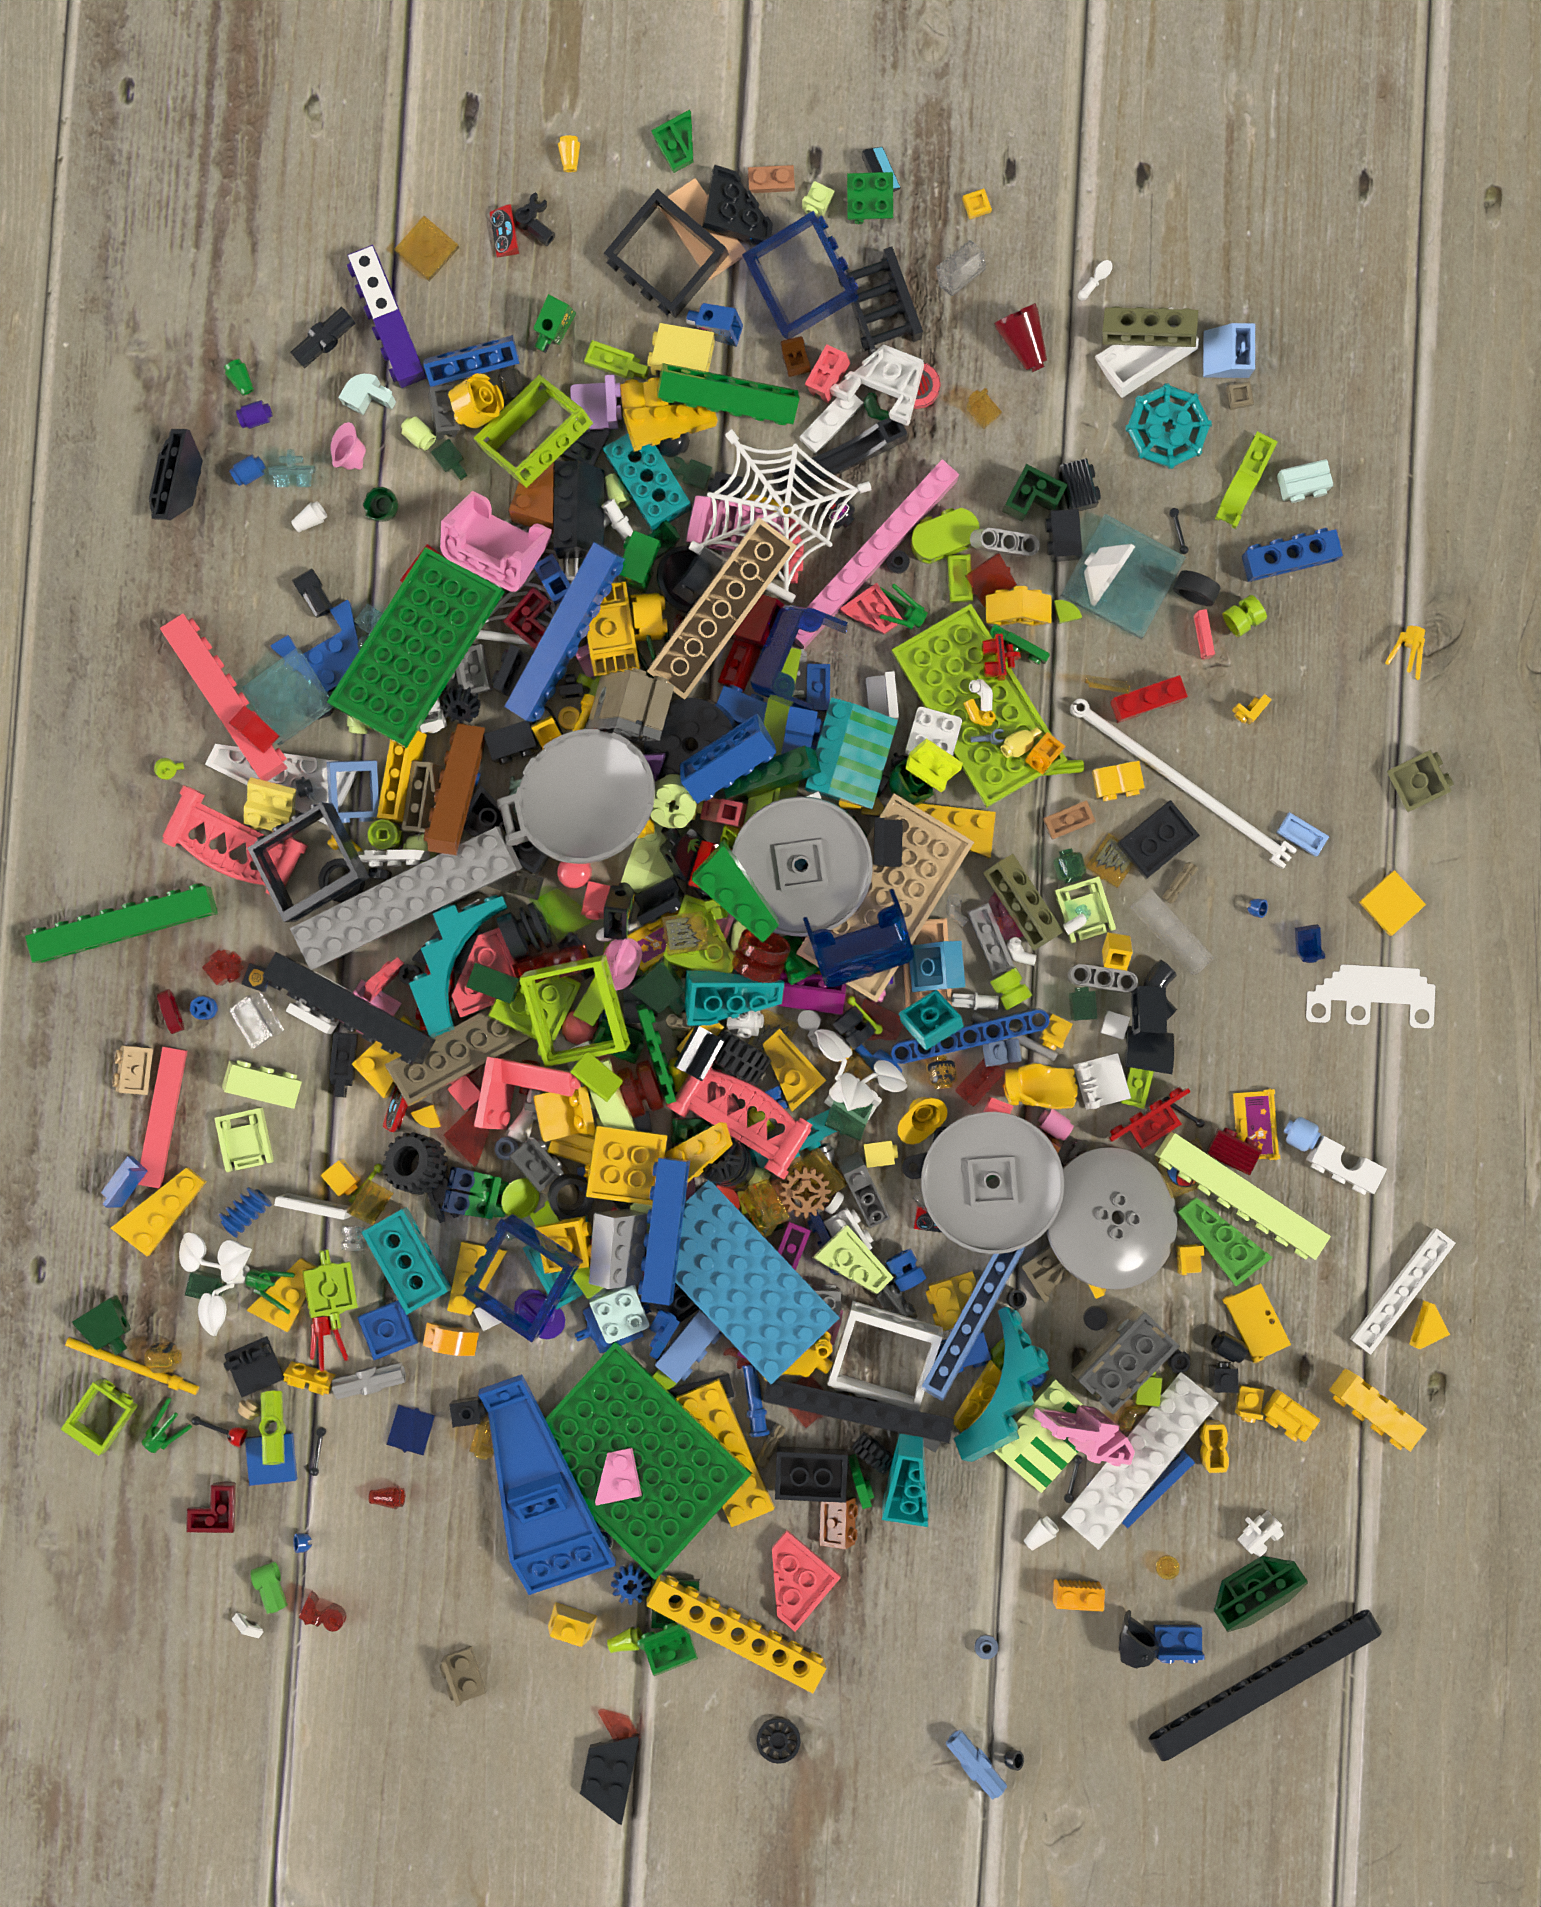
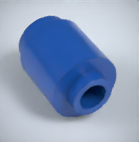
M251 454L234 464V468L229 471L238 486H241L243 484L248 485L265 475L263 470L266 466L259 456L255 458Z

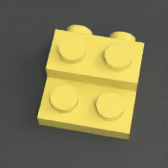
M251 777L247 783L244 824L250 825L254 830L266 829L272 831L274 827L281 824L286 825L292 821L291 817L295 815L296 789Z

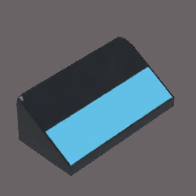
M883 147L863 150L862 159L868 173L893 172V192L900 190L901 187Z

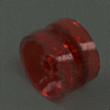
M745 929L741 933L738 942L739 947L736 949L732 959V966L737 972L754 981L762 983L778 981L781 978L784 963L788 959L791 950L790 944L786 939L774 932L762 942L748 929Z
M649 1060L636 1064L638 1079H636L632 1069L629 1067L617 1071V1076L623 1080L620 1090L633 1119L645 1115L644 1099H646L649 1108L653 1112L665 1108L663 1097Z

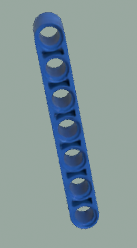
M1034 1008L964 1025L963 1028L950 1035L954 1039L950 1047H943L939 1042L926 1053L918 1050L919 1042L915 1038L898 1041L892 1046L891 1056L896 1063L905 1064L1042 1031L1049 1025V1016L1043 1009ZM1037 1013L1044 1015V1022L1041 1025H1034L1032 1023V1017ZM1013 1019H1019L1022 1022L1021 1028L1017 1031L1009 1028V1023ZM991 1024L999 1027V1032L995 1036L986 1034V1029ZM967 1030L976 1032L974 1041L967 1042L963 1039V1035ZM903 1046L908 1049V1055L905 1058H898L896 1056L895 1050L898 1047Z

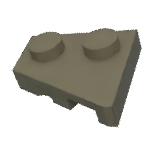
M1051 1245L1020 1264L1044 1303L1049 1300L1051 1291L1055 1285L1059 1284L1063 1272L1067 1270L1058 1260Z

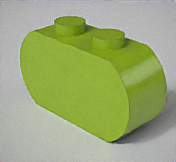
M949 508L941 512L939 517L933 519L932 516L920 520V524L915 527L911 538V550L914 556L925 564H932L947 558V556L972 548L970 535L975 529H979V522L971 511L964 508L956 510Z

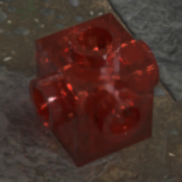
M220 949L214 952L209 957L210 961L202 967L218 986H223L227 982H234L241 976L239 972L244 969L240 964L242 959L235 951H221Z

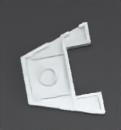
M882 345L862 362L861 367L845 375V380L838 385L835 383L830 388L831 395L849 402L859 386L863 384L896 397L898 400L890 410L889 417L908 426L924 369V362L920 358L887 345Z

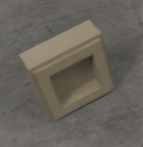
M1250 381L1227 385L1226 392L1230 410L1254 405Z

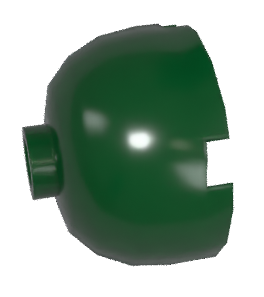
M906 758L892 770L889 777V788L892 795L896 794L914 806L920 805L934 795V787L906 769L908 760Z

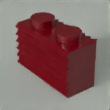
M1224 1127V1130L1218 1128L1206 1154L1250 1176L1262 1153V1149L1258 1147L1259 1143L1246 1137L1245 1141L1236 1137L1238 1133L1230 1128Z

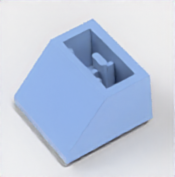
M1231 323L1203 332L1204 378H1249L1255 370L1254 323Z

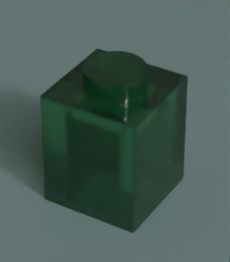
M1089 987L1075 988L1074 993H1069L1071 1021L1097 1019L1095 991H1089Z
M196 1270L195 1272H190L185 1296L201 1299L203 1294L210 1293L212 1295L214 1290L225 1286V1284L222 1283L223 1280L219 1275Z

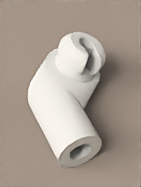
M1011 938L1007 943V949L1011 958L1016 962L1034 966L1036 955L1024 952L1019 938Z

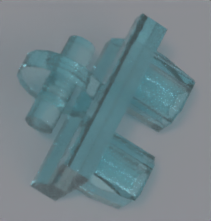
M293 449L287 450V456H279V462L287 463V466L268 468L269 475H273L275 487H289V475H296L297 487H310L312 474L315 473V466H296V463H303V456H295Z

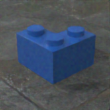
M790 706L781 754L804 745L816 750V745H812L813 736L819 735L821 719L817 718V711Z

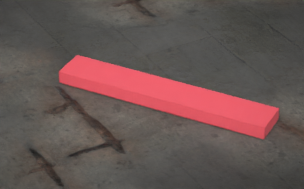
M162 1047L140 1163L148 1172L138 1185L153 1188L162 1187L188 1052L186 1050Z

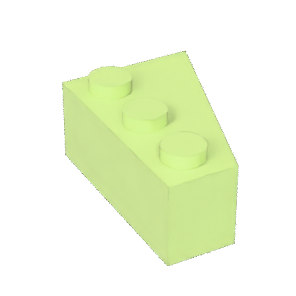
M229 1060L222 1089L226 1093L294 1109L302 1081L296 1079L297 1074L284 1071L282 1075L274 1073L273 1068L260 1066L259 1069L252 1067L249 1062L241 1060L233 1062Z

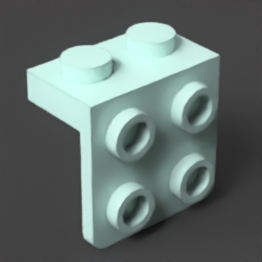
M636 1285L613 1289L604 1288L589 1299V1304L607 1343L615 1342L649 1327V1321L636 1292Z

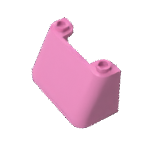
M472 491L441 521V552L451 562L509 591L516 592L523 586L549 544L552 530L543 525L534 524L527 533L491 515L492 508L489 500Z

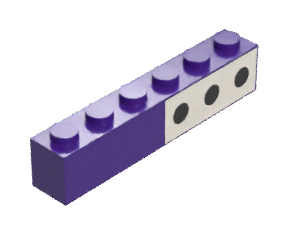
M371 245L348 254L350 263L346 264L351 277L357 278L359 284L355 285L360 299L365 298L367 305L363 307L368 319L373 318L375 326L372 327L377 341L381 339L384 347L380 348L385 362L390 361L392 368L388 370L393 382L398 381L401 388L427 379L374 246Z

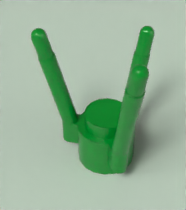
M892 584V588L911 604L910 606L880 587L886 597L906 609L904 617L907 620L882 614L879 616L880 619L904 625L911 630L914 626L919 628L928 614L923 606L915 602L896 584Z
M267 1269L262 1271L250 1270L246 1275L245 1284L253 1288L255 1294L262 1296L277 1308L289 1314L290 1310L268 1295L264 1290L269 1286H275L270 1276L294 1277L295 1274Z
M170 1397L166 1399L153 1423L145 1432V1438L141 1441L145 1449L151 1453H156L160 1448L164 1450L171 1442L192 1428V1425L189 1424L166 1440L167 1435L164 1431L178 1416L177 1412L173 1413L161 1428H156L171 1402Z

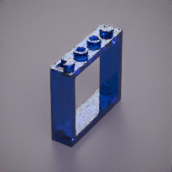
M814 211L742 254L782 336L786 339L795 337L860 298L856 291L859 289L853 276L849 277L846 271L849 269L845 258L843 256L839 257L836 251L839 246L833 235L829 237L826 231L829 228L823 215L819 216ZM813 225L845 291L790 323L759 258Z
M511 1214L505 1220L501 1219L495 1227L497 1233L485 1245L484 1249L487 1251L476 1262L474 1267L477 1270L474 1275L472 1274L467 1279L464 1285L467 1288L463 1296L530 1342H533L544 1331L583 1260L514 1214ZM508 1232L563 1268L533 1323L478 1287Z

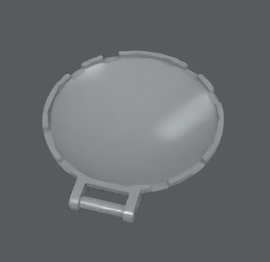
M583 729L561 735L544 745V749L535 758L532 757L525 767L517 793L497 800V806L501 810L505 826L506 845L513 846L531 841L536 848L551 858L566 863L586 864L602 861L614 856L628 847L639 836L646 826L653 809L655 783L646 758L628 739L616 733L602 732L599 729ZM513 807H516L521 831L515 832L510 810Z

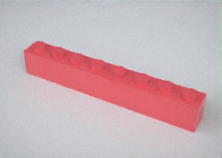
M181 614L162 626L160 630L261 780L269 781L286 770L288 767L284 761L287 758L280 748L275 749L271 745L265 753H262L229 724V721L243 706L248 705L249 701L242 692L237 693L234 688L237 683L230 673L225 675L222 670L225 665L218 655L213 657L209 651L213 647L205 636L202 638L199 636L197 631L200 628L194 619L188 620L184 614Z

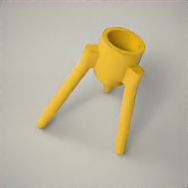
M1411 625L1407 626L1406 632H1400L1399 639L1385 664H1390L1401 644L1405 642L1404 645L1411 648L1407 672L1410 673L1412 671L1417 650L1415 679L1419 680L1425 642V629Z

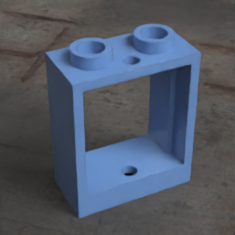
M377 761L327 762L328 802L333 803L342 823L350 822V818H359V822L373 821V817H377L379 807ZM369 771L371 810L338 812L336 772Z

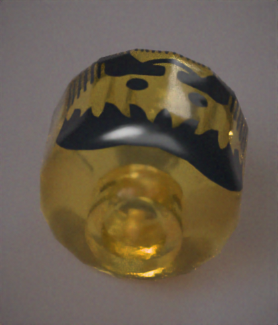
M947 1055L934 1056L933 1061L926 1064L927 1081L929 1085L934 1086V1089L951 1088L953 1083L957 1082L956 1063L952 1059H947Z
M173 1342L153 1343L145 1352V1365L147 1368H150L152 1373L174 1372L177 1365L182 1362V1352L177 1349Z

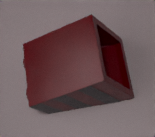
M762 594L730 639L754 645L763 652L777 656L778 647L784 643L787 629L791 625L794 613L777 598Z

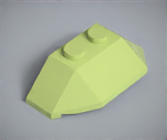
M655 821L654 834L636 839L621 883H628L635 893H640L674 875L660 852V846L667 840L661 833L663 826Z

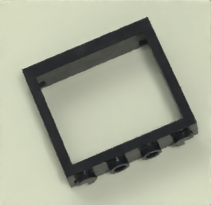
M657 188L606 249L604 255L608 260L606 263L615 272L620 270L625 274L624 280L632 287L635 284L642 289L640 293L648 301L654 299L659 304L657 308L667 316L670 313L676 318L727 258L729 253L722 243ZM658 206L713 252L672 302L617 256Z
M321 801L316 805L312 804L309 807L310 810L291 817L292 821L286 825L281 824L274 827L271 834L258 837L257 841L247 848L283 922H296L370 878L333 803H323ZM324 817L351 872L294 905L268 851Z

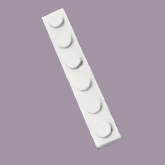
M1434 1228L1351 1336L1350 1340L1371 1355L1456 1243Z

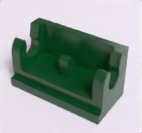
M475 963L466 987L511 1004V1002H514L519 991L520 979Z
M603 1015L593 1036L592 1044L613 1040L607 1016ZM625 1024L630 1044L626 1051L611 1053L610 1055L635 1064L644 1046L643 1041L645 1037L642 1030Z

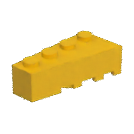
M1346 1368L1329 1389L1334 1394L1332 1398L1342 1407H1345L1347 1404L1354 1409L1351 1413L1362 1422L1367 1419L1372 1423L1370 1428L1379 1435L1387 1434L1391 1438L1389 1442L1400 1451L1404 1447L1411 1452L1427 1430L1402 1409H1399L1382 1394L1380 1395L1378 1390L1366 1383L1360 1376Z

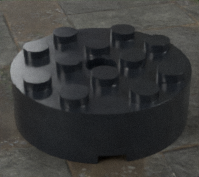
M701 697L677 699L669 704L660 740L644 742L645 754L665 753L666 757L658 777L659 779L670 774L680 775V763L737 727V724L730 713L713 700ZM691 737L695 738L698 742L696 750L689 748L688 741Z

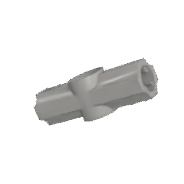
M402 1362L379 1368L377 1366L359 1370L355 1374L337 1377L332 1380L333 1393L337 1400L357 1394L368 1395L381 1391L385 1387L405 1383V1368Z

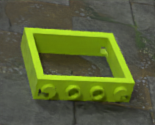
M539 374L499 413L498 417L491 420L474 437V440L489 457L527 488L593 422L582 407ZM542 384L543 388L539 391L538 387ZM551 398L571 415L516 468L496 450ZM488 437L489 440L485 443L483 440Z
M606 955L527 971L520 977V992L525 995V1010L527 1015L531 1016L533 1023L531 1026L532 1035L534 1038H537L539 1044L538 1056L541 1055L545 1067L580 1060L586 1052L596 1057L626 1051L630 1041ZM593 967L613 1040L555 1052L535 980Z

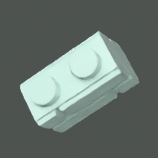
M1326 459L1283 469L1277 474L1282 500H1291V503L1300 502L1305 499V496L1312 494L1314 498L1324 496L1333 486Z

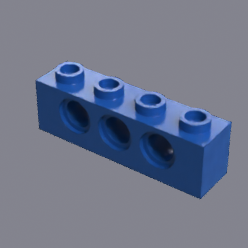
M511 335L425 358L423 365L430 387L470 377L476 373H485L519 364V354L514 337Z
M1328 528L1316 530L1314 535L1306 536V533H1301L1293 536L1292 540L1284 541L1281 538L1269 542L1270 545L1261 547V544L1249 546L1242 555L1247 580L1252 582L1335 562L1343 556L1337 529L1329 531ZM1309 544H1315L1318 547V553L1312 552ZM1287 549L1294 550L1296 558H1290L1287 555ZM1265 554H1269L1273 557V564L1267 563L1265 561Z

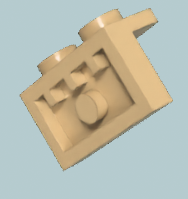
M121 1045L120 1050H116L115 1064H118V1072L114 1073L112 1086L116 1087V1092L148 1095L153 1048Z

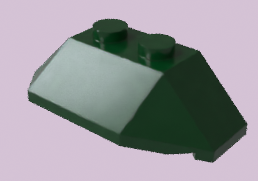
M1261 1556L1221 1581L1214 1612L1227 1632L1245 1628L1290 1602L1304 1588L1308 1581L1295 1561Z

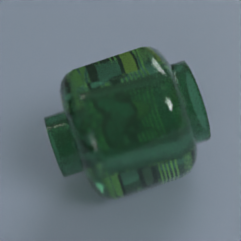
M1072 848L1059 851L1060 856L1053 860L1057 878L1064 881L1065 884L1083 879L1082 875L1086 873V866L1082 853L1073 852Z

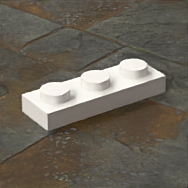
M855 394L849 402L837 397L800 436V440L817 454L863 406V402Z

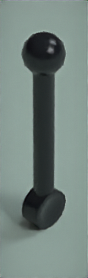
M1172 508L1169 515L1174 519L1181 545L1180 553L1187 554L1189 548L1185 545L1178 520L1179 510Z
M1164 1097L1162 1099V1102L1169 1099L1170 1097ZM1175 1103L1170 1105L1194 1121L1197 1127H1204L1205 1121L1203 1119H1197Z
M319 1427L316 1431L318 1441L314 1464L310 1469L312 1476L319 1474V1456L322 1439L326 1434V1428Z
M1080 1455L1074 1457L1075 1465L1068 1493L1064 1495L1066 1503H1072L1074 1500L1072 1493L1079 1464L1083 1461Z

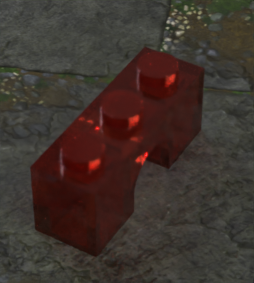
M585 944L529 956L516 962L512 967L516 978L520 979L527 971L583 960L589 957ZM586 969L559 974V978L580 974ZM550 977L536 979L535 983H539Z

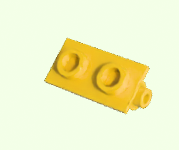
M293 1361L290 1362L283 1374L285 1376L284 1382H287V1385L304 1389L306 1383H309L308 1391L322 1396L324 1394L329 1395L332 1388V1380L336 1376V1374L329 1373L326 1370L321 1372L320 1369Z

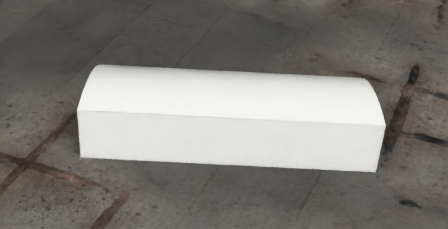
M1197 337L1196 347L1112 345L1096 355L1095 359L1120 397L1123 398L1197 350L1199 338Z

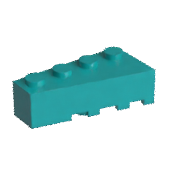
M899 1434L883 1495L882 1520L928 1527L929 1503L923 1437Z

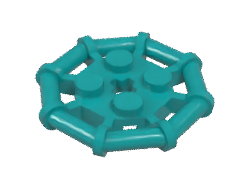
M1164 383L1162 387L1143 396L1139 395L1136 397L1133 412L1125 428L1126 432H1129L1139 453L1138 457L1141 460L1144 458L1167 466L1168 469H1174V466L1195 456L1200 457L1203 453L1202 448L1209 428L1212 427V421L1208 419L1197 393L1193 394L1170 386L1169 383ZM1163 396L1164 403H1160L1154 408L1148 404ZM1170 396L1184 400L1187 403L1184 406L1170 402ZM1190 406H1192L1199 422L1192 421L1191 414L1187 411ZM1144 410L1148 413L1145 424L1139 425L1138 422ZM1169 421L1174 426V429L1166 432L1165 426H1162V424ZM1192 429H1199L1193 444L1189 441ZM1139 432H1144L1145 435L1147 434L1149 438L1148 441L1150 443L1147 447L1145 446ZM1185 446L1188 449L1176 456L1173 455V450L1178 447ZM1154 447L1166 451L1167 456L1155 453L1150 450Z

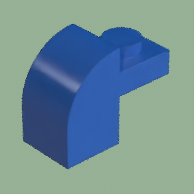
M551 554L537 562L534 569L556 605L563 600L570 587V583L554 555Z

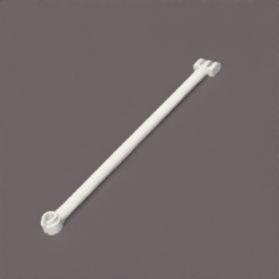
M1077 699L1073 702L1074 705L1071 704L1070 713L1072 716L1084 718L1273 854L1269 860L1281 869L1285 868L1286 864L1279 860L1280 857L1289 862L1291 856L1285 853V850L1295 854L1296 848L1286 841H1282L1280 845L1089 709V704L1086 700ZM1082 704L1084 711H1078L1076 706Z

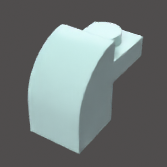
M359 374L351 378L338 397L343 405L364 415L371 400L391 410L396 403L392 396V391L381 386L377 376L372 374Z

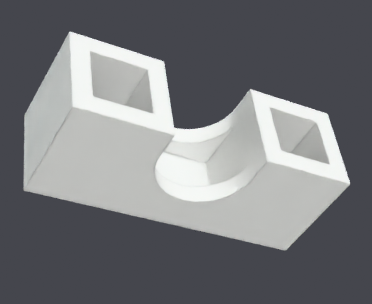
M1320 1136L1313 1150L1311 1149L1306 1158L1307 1161L1312 1163L1311 1168L1321 1173H1324L1325 1170L1332 1173V1179L1342 1184H1345L1346 1181L1353 1184L1352 1189L1363 1195L1366 1192L1375 1194L1387 1169L1363 1157H1359L1354 1167L1346 1169L1341 1163V1155L1345 1147L1325 1136Z

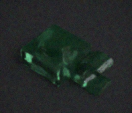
M447 439L431 451V454L445 472L452 469L460 481L468 476L459 463L464 458L450 439Z

